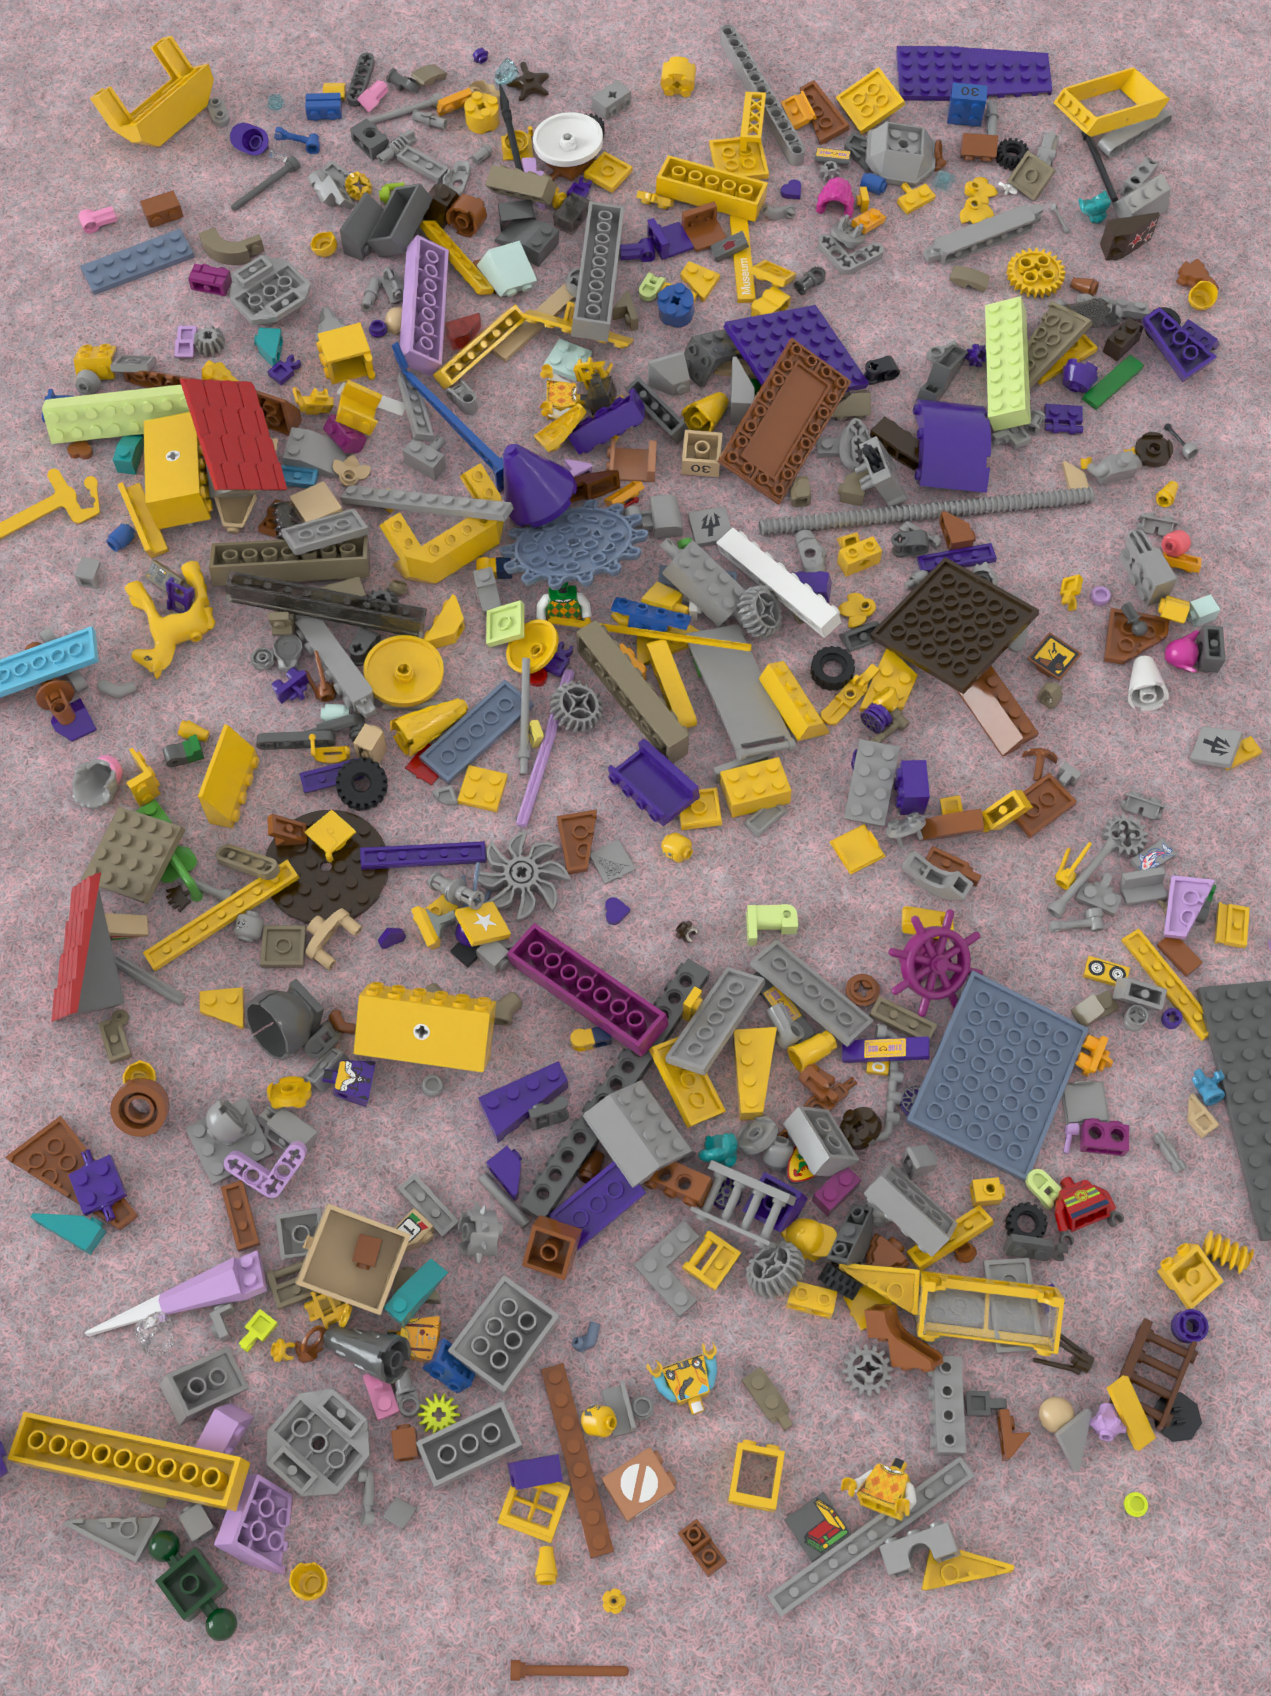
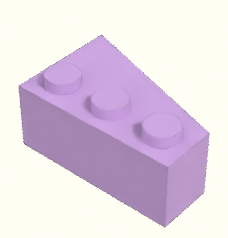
M232 1403L215 1408L195 1448L232 1455L254 1416Z

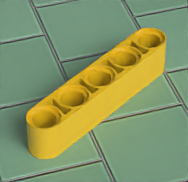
M659 639L646 643V653L668 710L676 714L681 726L684 725L686 728L697 726L694 710L667 641Z

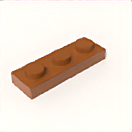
M240 1180L222 1186L221 1191L237 1251L240 1252L261 1245L244 1182Z

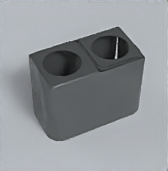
M532 200L498 204L499 220L501 217V221L530 217L536 220Z

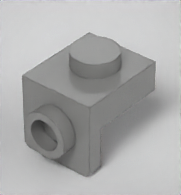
M231 1303L220 1304L214 1308L213 1312L209 1313L213 1321V1325L210 1326L212 1333L216 1339L220 1338L223 1343L232 1339L224 1317L236 1312Z

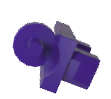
M292 667L286 673L289 679L286 683L277 679L271 684L276 693L277 700L282 704L288 699L291 701L295 698L301 701L304 700L303 692L307 690L306 685L309 681L304 670L298 671Z

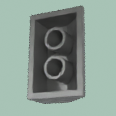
M366 192L340 228L344 254L361 261L371 253L372 248L367 244V240L383 211V208Z

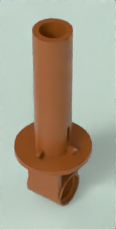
M32 642L26 646L25 650L41 645V643ZM57 677L40 683L41 687L36 693V702L39 707L50 710L61 725L72 723L76 717L70 704L74 697L73 686L67 681L58 680Z

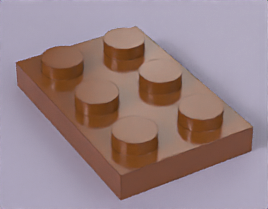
M1049 772L1023 791L1033 808L1015 819L1014 822L1029 838H1032L1075 806L1077 801Z

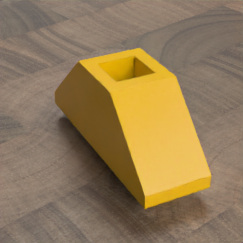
M452 594L449 600L444 602L440 615H436L433 626L424 635L423 639L432 644L436 649L456 643L465 629L464 617L456 595Z

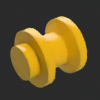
M558 187L552 199V206L555 209L564 207L567 202V195L564 192L559 193Z

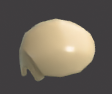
M402 307L391 308L385 317L387 331L394 335L401 331Z
M1053 1396L1041 1404L1038 1417L1045 1429L1056 1433L1075 1417V1411L1071 1403L1066 1399Z

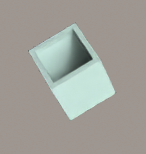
M520 241L489 249L477 264L479 270L500 297L506 295L511 297L519 291H530L537 281Z

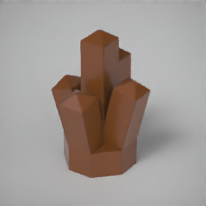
M815 1063L807 1066L800 1074L799 1081L821 1102H826L828 1099L832 1104L837 1103L839 1095L830 1088V1086L835 1084V1077L821 1070Z

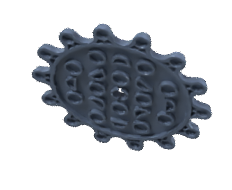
M590 499L585 501L579 508L568 507L559 517L545 525L533 528L530 524L525 528L510 529L508 536L516 542L500 547L499 552L504 558H514L504 564V569L508 574L525 572L521 576V580L527 586L540 580H547L552 590H559L568 581H579L583 587H588L592 585L595 575L601 573L611 576L619 575L621 572L620 561L640 558L641 549L632 545L645 542L648 538V531L633 529L641 524L642 516L640 514L622 516L623 504L615 503L608 508L601 509L597 507V500Z

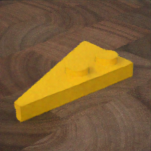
M839 1264L838 1269L910 1314L918 1315L920 1270L860 1264Z

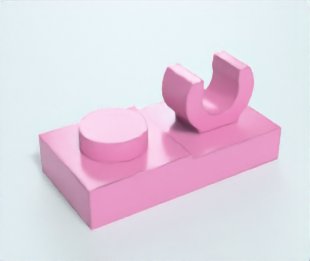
M369 1374L363 1375L377 1420L380 1421L399 1413L400 1410L391 1384L382 1382Z

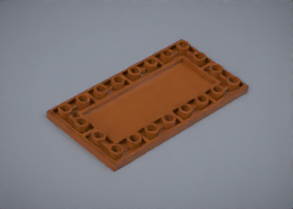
M789 339L717 462L779 505L852 381L795 339Z

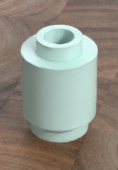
M325 704V708L321 707V719L324 722L350 714V708L348 709L345 705Z

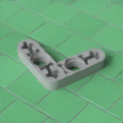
M823 234L818 239L819 250L842 275H851L880 260L883 256L884 247L880 243H871L848 255L831 235ZM832 253H839L841 256L834 257ZM863 257L865 261H858L856 258Z

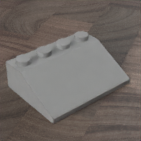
M503 1275L451 1345L448 1352L487 1385L505 1397L560 1321V1315Z

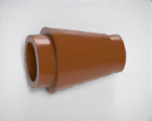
M1073 277L1070 288L1082 294L1086 293L1095 296L1099 282L1090 278Z

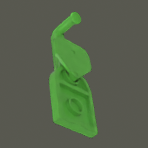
M156 800L135 811L172 823ZM177 846L160 880L164 883H171L180 877L188 888L193 901L199 902L203 898V893L189 874V871L196 867L197 858L189 847Z

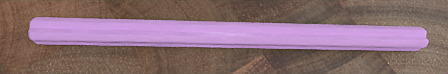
M564 670L560 687L563 683L566 682L568 684L569 681L574 679L573 670ZM550 714L544 732V738L541 742L516 823L519 827H527L560 722L559 720L553 721L555 714Z

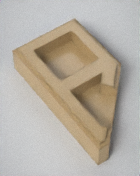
M1063 461L1062 468L1069 491L1071 488L1075 490L1076 488H1088L1085 472Z
M1192 1093L1189 1096L1187 1122L1202 1139L1219 1127L1220 1124L1195 1094Z

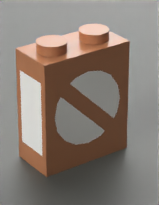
M650 1447L602 1478V1483L627 1523L676 1490L674 1485L677 1482L670 1471L665 1472L661 1465L664 1463L662 1457L657 1450L653 1452Z

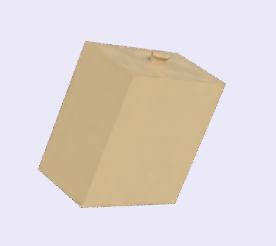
M328 1203L325 1206L314 1237L310 1235L306 1237L302 1248L309 1250L295 1284L381 1315L411 1234ZM360 1234L383 1240L376 1267L370 1266L369 1270L356 1267L357 1262L352 1261Z

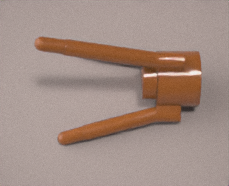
M316 650L314 654L321 680L318 688L307 670H305L307 673L306 677L315 693L316 699H319L321 702L332 701L337 692L334 689L333 682L331 685L330 682L325 681L319 653Z

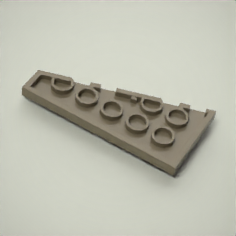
M1052 300L1050 301L1048 311L1043 314L1041 324L1035 329L1028 342L1030 389L1093 325L1090 319Z

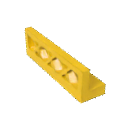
M745 92L740 151L747 152L748 142H761L766 93ZM752 99H762V100H760V101H758V102H755V101L752 100ZM757 109L759 112L753 113L752 110ZM756 120L758 123L753 125L750 122ZM754 131V132H755L756 134H758V135H748V134Z
M123 482L117 484L145 552L151 558L168 552L169 548L161 529H157L145 503V492L140 482L128 488Z

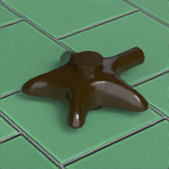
M526 62L520 63L522 76L506 82L508 87L517 88L522 91L518 99L519 101L525 100L530 94L534 93L543 96L549 95V92L541 86L549 78V74L530 72Z

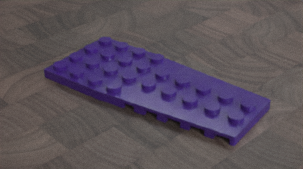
M959 46L896 47L899 94L904 101H949L953 83L987 86V99L989 96L995 95L998 98H1004L1005 95L1012 94L1015 97H1021L1022 94L1030 93L1031 96H1038V93L1052 94L1048 53Z

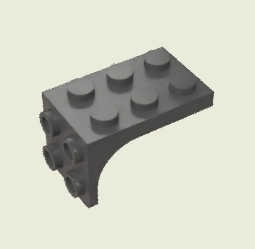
M725 329L692 336L684 352L689 377L699 387H705L711 374L721 364L732 361L733 357H737V359L743 358Z

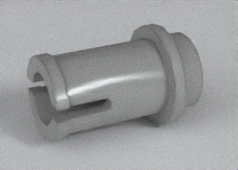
M483 144L481 149L471 156L473 163L479 165L484 159L491 157L493 153L492 147L489 144Z

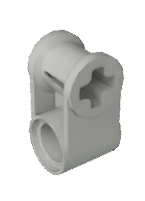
M461 379L457 385L446 389L448 398L464 414L473 415L477 412L476 394L468 387L465 381Z

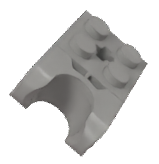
M1130 531L1126 538L1128 548L1121 551L1119 559L1129 575L1130 583L1135 585L1138 590L1139 598L1145 602L1146 606H1150L1160 602L1161 597L1165 598L1166 595H1170L1177 577L1160 549L1153 547L1144 531Z

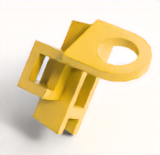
M588 357V361L584 363L582 359H578L573 371L577 381H583L586 390L599 389L603 385L613 363L610 362L607 369L604 370L605 361L593 362L592 358Z
M297 387L293 388L295 401L300 411L305 412L306 415L330 413L334 406L333 397H329L328 390L325 388L323 391H317V388H314L310 396H302Z
M311 1291L313 1300L304 1304V1308L307 1309L310 1322L321 1318L326 1330L329 1329L328 1326L338 1322L340 1327L344 1328L350 1317L352 1305L316 1291Z

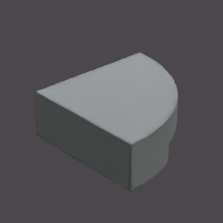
M452 785L433 790L436 800H440V803L447 806L458 805Z

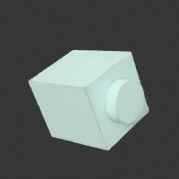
M1210 594L1189 603L1190 609L1187 619L1197 627L1215 620L1220 612V608Z

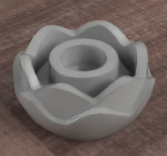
M267 647L257 648L251 654V663L258 670L270 669L275 663V654L273 650Z

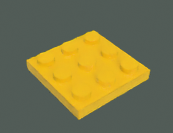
M879 67L835 97L861 135L906 105L903 98Z
M740 137L709 140V149L714 168L757 180L769 179L762 141L748 142L747 152L740 151Z

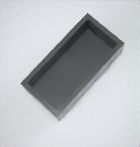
M420 183L395 187L367 240V244L379 257L404 254L410 241L415 236V232L433 199Z

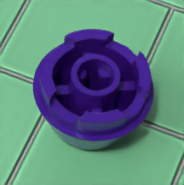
M1069 359L1067 364L1063 366L1062 383L1072 392L1086 393L1098 380V368L1090 362L1083 364L1077 363V359Z

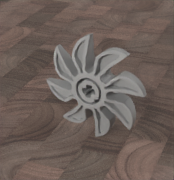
M527 831L516 834L510 840L508 853L512 860H507L493 841H491L487 848L488 863L492 870L502 873L479 871L478 879L479 885L489 891L494 892L506 887L499 894L485 902L493 901L498 910L512 907L515 896L521 895L516 922L523 921L533 914L536 907V899L532 891H536L543 898L551 911L555 909L557 905L556 889L551 882L542 879L570 882L569 874L561 864L550 860L538 865L543 859L559 850V846L550 842L536 843L531 847L529 856H522Z

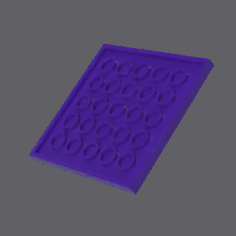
M816 305L726 321L723 326L761 385H763L791 338L852 381L846 392L865 389L869 384Z

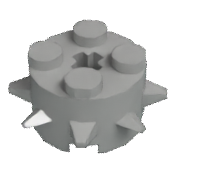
M476 1201L473 1209H467V1212L461 1213L457 1232H461L462 1243H458L460 1253L462 1255H469V1260L474 1257L476 1264L480 1263L482 1256L497 1255L498 1237H501L503 1234V1224L498 1223L496 1211L486 1210L485 1204L481 1209L479 1202Z

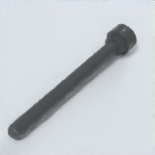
M294 156L288 158L284 167L233 203L231 209L233 211L238 210L288 172H296L301 168L299 161Z

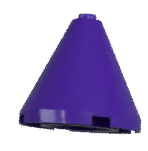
M510 444L505 448L503 452L504 502H511L514 508L508 516L511 522L519 527H524L523 524H531L534 528L545 525L564 513L571 504L569 499L572 493L576 494L577 490L576 480L567 468L519 444Z

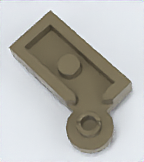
M123 1009L114 1011L110 1021L105 1020L98 1023L111 1064L132 1057L123 1028L129 1021V1015Z

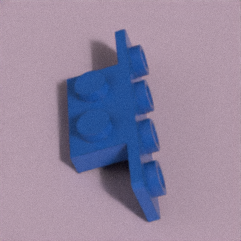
M616 597L611 606V611L629 616L628 627L668 632V627L671 626L687 630L691 621V616L684 613L658 608L626 598Z

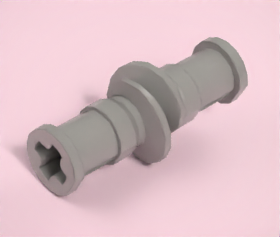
M435 872L428 880L429 888L434 891H441L447 902L454 905L466 903L474 910L479 909L483 905L484 894L480 891L471 890V888L466 886L462 878L452 880L445 878L439 872Z

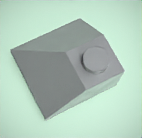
M681 351L649 360L648 386L671 396L682 395L690 391V377L684 352Z

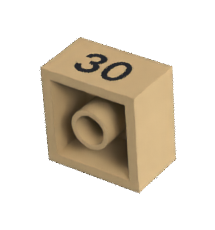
M685 430L681 474L719 477L720 463L717 461L721 456L723 433Z

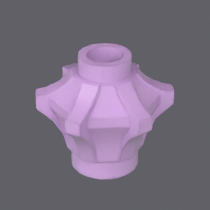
M1101 1404L1095 1417L1090 1420L1089 1426L1094 1428V1433L1099 1434L1101 1440L1112 1441L1117 1434L1126 1433V1426L1122 1423L1114 1404Z

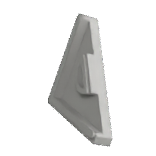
M1084 1409L1055 1433L1072 1470L1076 1472L1081 1468L1092 1415L1091 1410Z

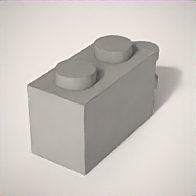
M268 1106L257 1116V1121L265 1127L264 1136L284 1151L294 1141L304 1143L307 1152L316 1143L318 1132L310 1124H306L294 1112L288 1111L284 1107L280 1111H276ZM296 1149L291 1156L295 1158L300 1150Z

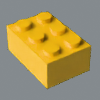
M779 757L720 772V786L732 818L750 814L763 808H773L779 804H789L791 801L792 790Z

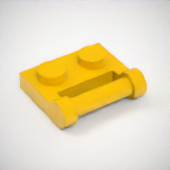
M707 1231L704 1235L705 1239L691 1259L684 1263L682 1269L716 1291L740 1257L741 1252L711 1231ZM712 1244L716 1245V1250L700 1271L696 1266Z

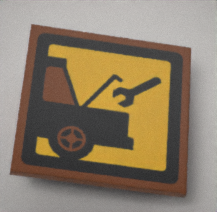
M1049 632L1029 655L1027 660L1035 664L1036 669L1047 677L1053 676L1060 681L1082 653Z

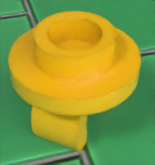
M281 1338L274 1342L271 1347V1356L274 1362L293 1360V1356L286 1354V1348H294L295 1344L292 1342L285 1343L284 1339Z

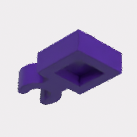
M580 177L578 184L574 182L567 191V198L583 203L589 195L592 180L584 183V177Z
M289 355L285 363L280 360L267 371L268 376L282 386L294 376V370L301 367V361L297 360L294 362V355Z
M564 642L559 643L558 652H555L551 661L543 667L547 672L560 678L570 663V658L568 657L573 654V646H570L568 650H563Z

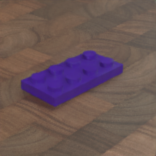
M613 1161L550 1213L549 1216L553 1220L583 1229L577 1248L578 1251L646 1195L647 1192L641 1185L632 1188Z

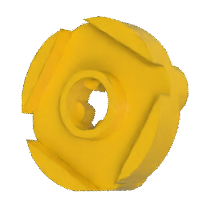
M298 1076L280 1078L279 1083L273 1086L272 1082L267 1087L268 1101L274 1109L292 1106L302 1108L306 1106V1101L312 1095L311 1083L309 1081L308 1083L304 1082V1078Z

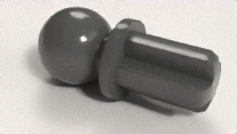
M1131 602L1122 605L1121 609L1128 619L1127 624H1133V634L1136 636L1145 635L1148 626L1144 621L1138 619L1141 617V614H1137Z

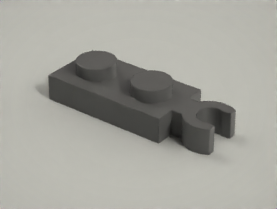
M1011 1234L1003 1247L1004 1255L1039 1261H1048L1049 1257L1056 1261H1064L1063 1253L1068 1254L1069 1252L1067 1244H1055L1054 1240L1017 1234Z

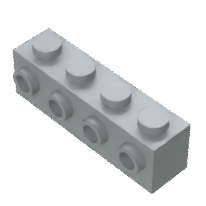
M943 1356L944 1363L935 1367L934 1371L927 1372V1377H931V1386H928V1400L932 1401V1410H929V1424L933 1425L934 1434H930V1448L934 1449V1454L937 1456H963L966 1453L962 1361L961 1356Z

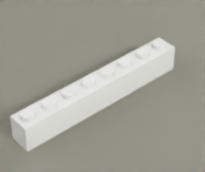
M732 528L716 542L719 552L758 585H763V587H768L769 591H773V596L777 597L779 602L823 638L842 623L839 616L840 611L836 606H830L822 595H816L807 583H801L796 574H790L782 563H776L768 552L764 553L761 551L759 545L754 541L750 542L742 531L738 532Z

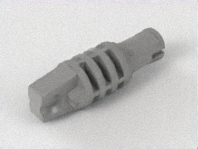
M408 130L387 144L386 149L376 156L378 162L381 165H385L391 158H397L396 155L406 145L411 146L417 140L415 132Z

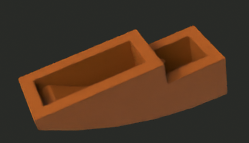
M981 809L926 818V825L920 829L923 839L920 841L983 832L984 824Z

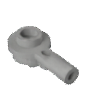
M954 340L947 345L931 347L926 354L928 361L934 363L952 344L958 346V343Z

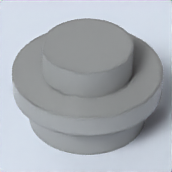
M643 1395L636 1397L631 1403L633 1416L639 1420H646L651 1417L654 1412L652 1400Z

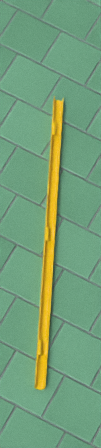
M550 616V619H548V622L551 624L583 628L591 623L589 621ZM599 623L604 625L608 632L751 651L752 644Z

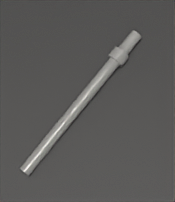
M522 658L520 749L518 750L520 775L528 774V760L530 759V750H528L530 658Z

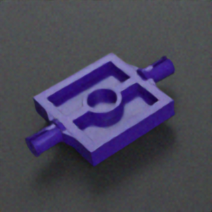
M85 1150V1152H81L85 1165L68 1174L82 1213L87 1216L96 1211L103 1210L106 1221H112L111 1219L114 1220L116 1217L111 1206L128 1195L113 1156L109 1154L99 1160H93L91 1151Z

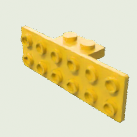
M567 302L564 318L532 309L524 312L522 317L527 318L526 321L530 323H537L538 321L544 323L545 327L555 328L556 326L562 328L561 331L565 333H571L575 302ZM609 332L608 342H612L615 347L623 349L625 346L628 347L632 344L634 338Z

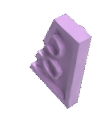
M1171 875L1164 937L1187 938L1215 880Z

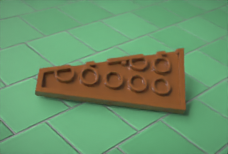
M60 1115L5 1158L79 1205L68 1174L85 1165L81 1152H85L87 1149ZM125 1198L118 1200L111 1206L116 1217L114 1220L111 1219L112 1221H106L103 1210L93 1213L120 1231L139 1217Z

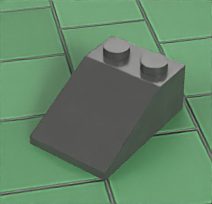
M526 218L513 219L496 237L495 242L503 246L520 241L528 261L539 267L559 244V230L544 221Z

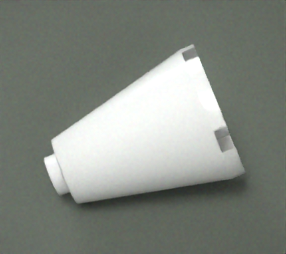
M1140 656L1135 659L1127 696L1131 707H1141V711H1152L1161 708L1164 705L1163 702L1169 699V692L1153 658L1149 656Z

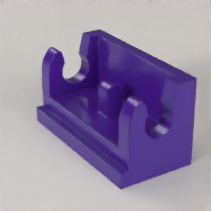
M559 1454L507 1463L511 1486L515 1487L516 1490L563 1481Z

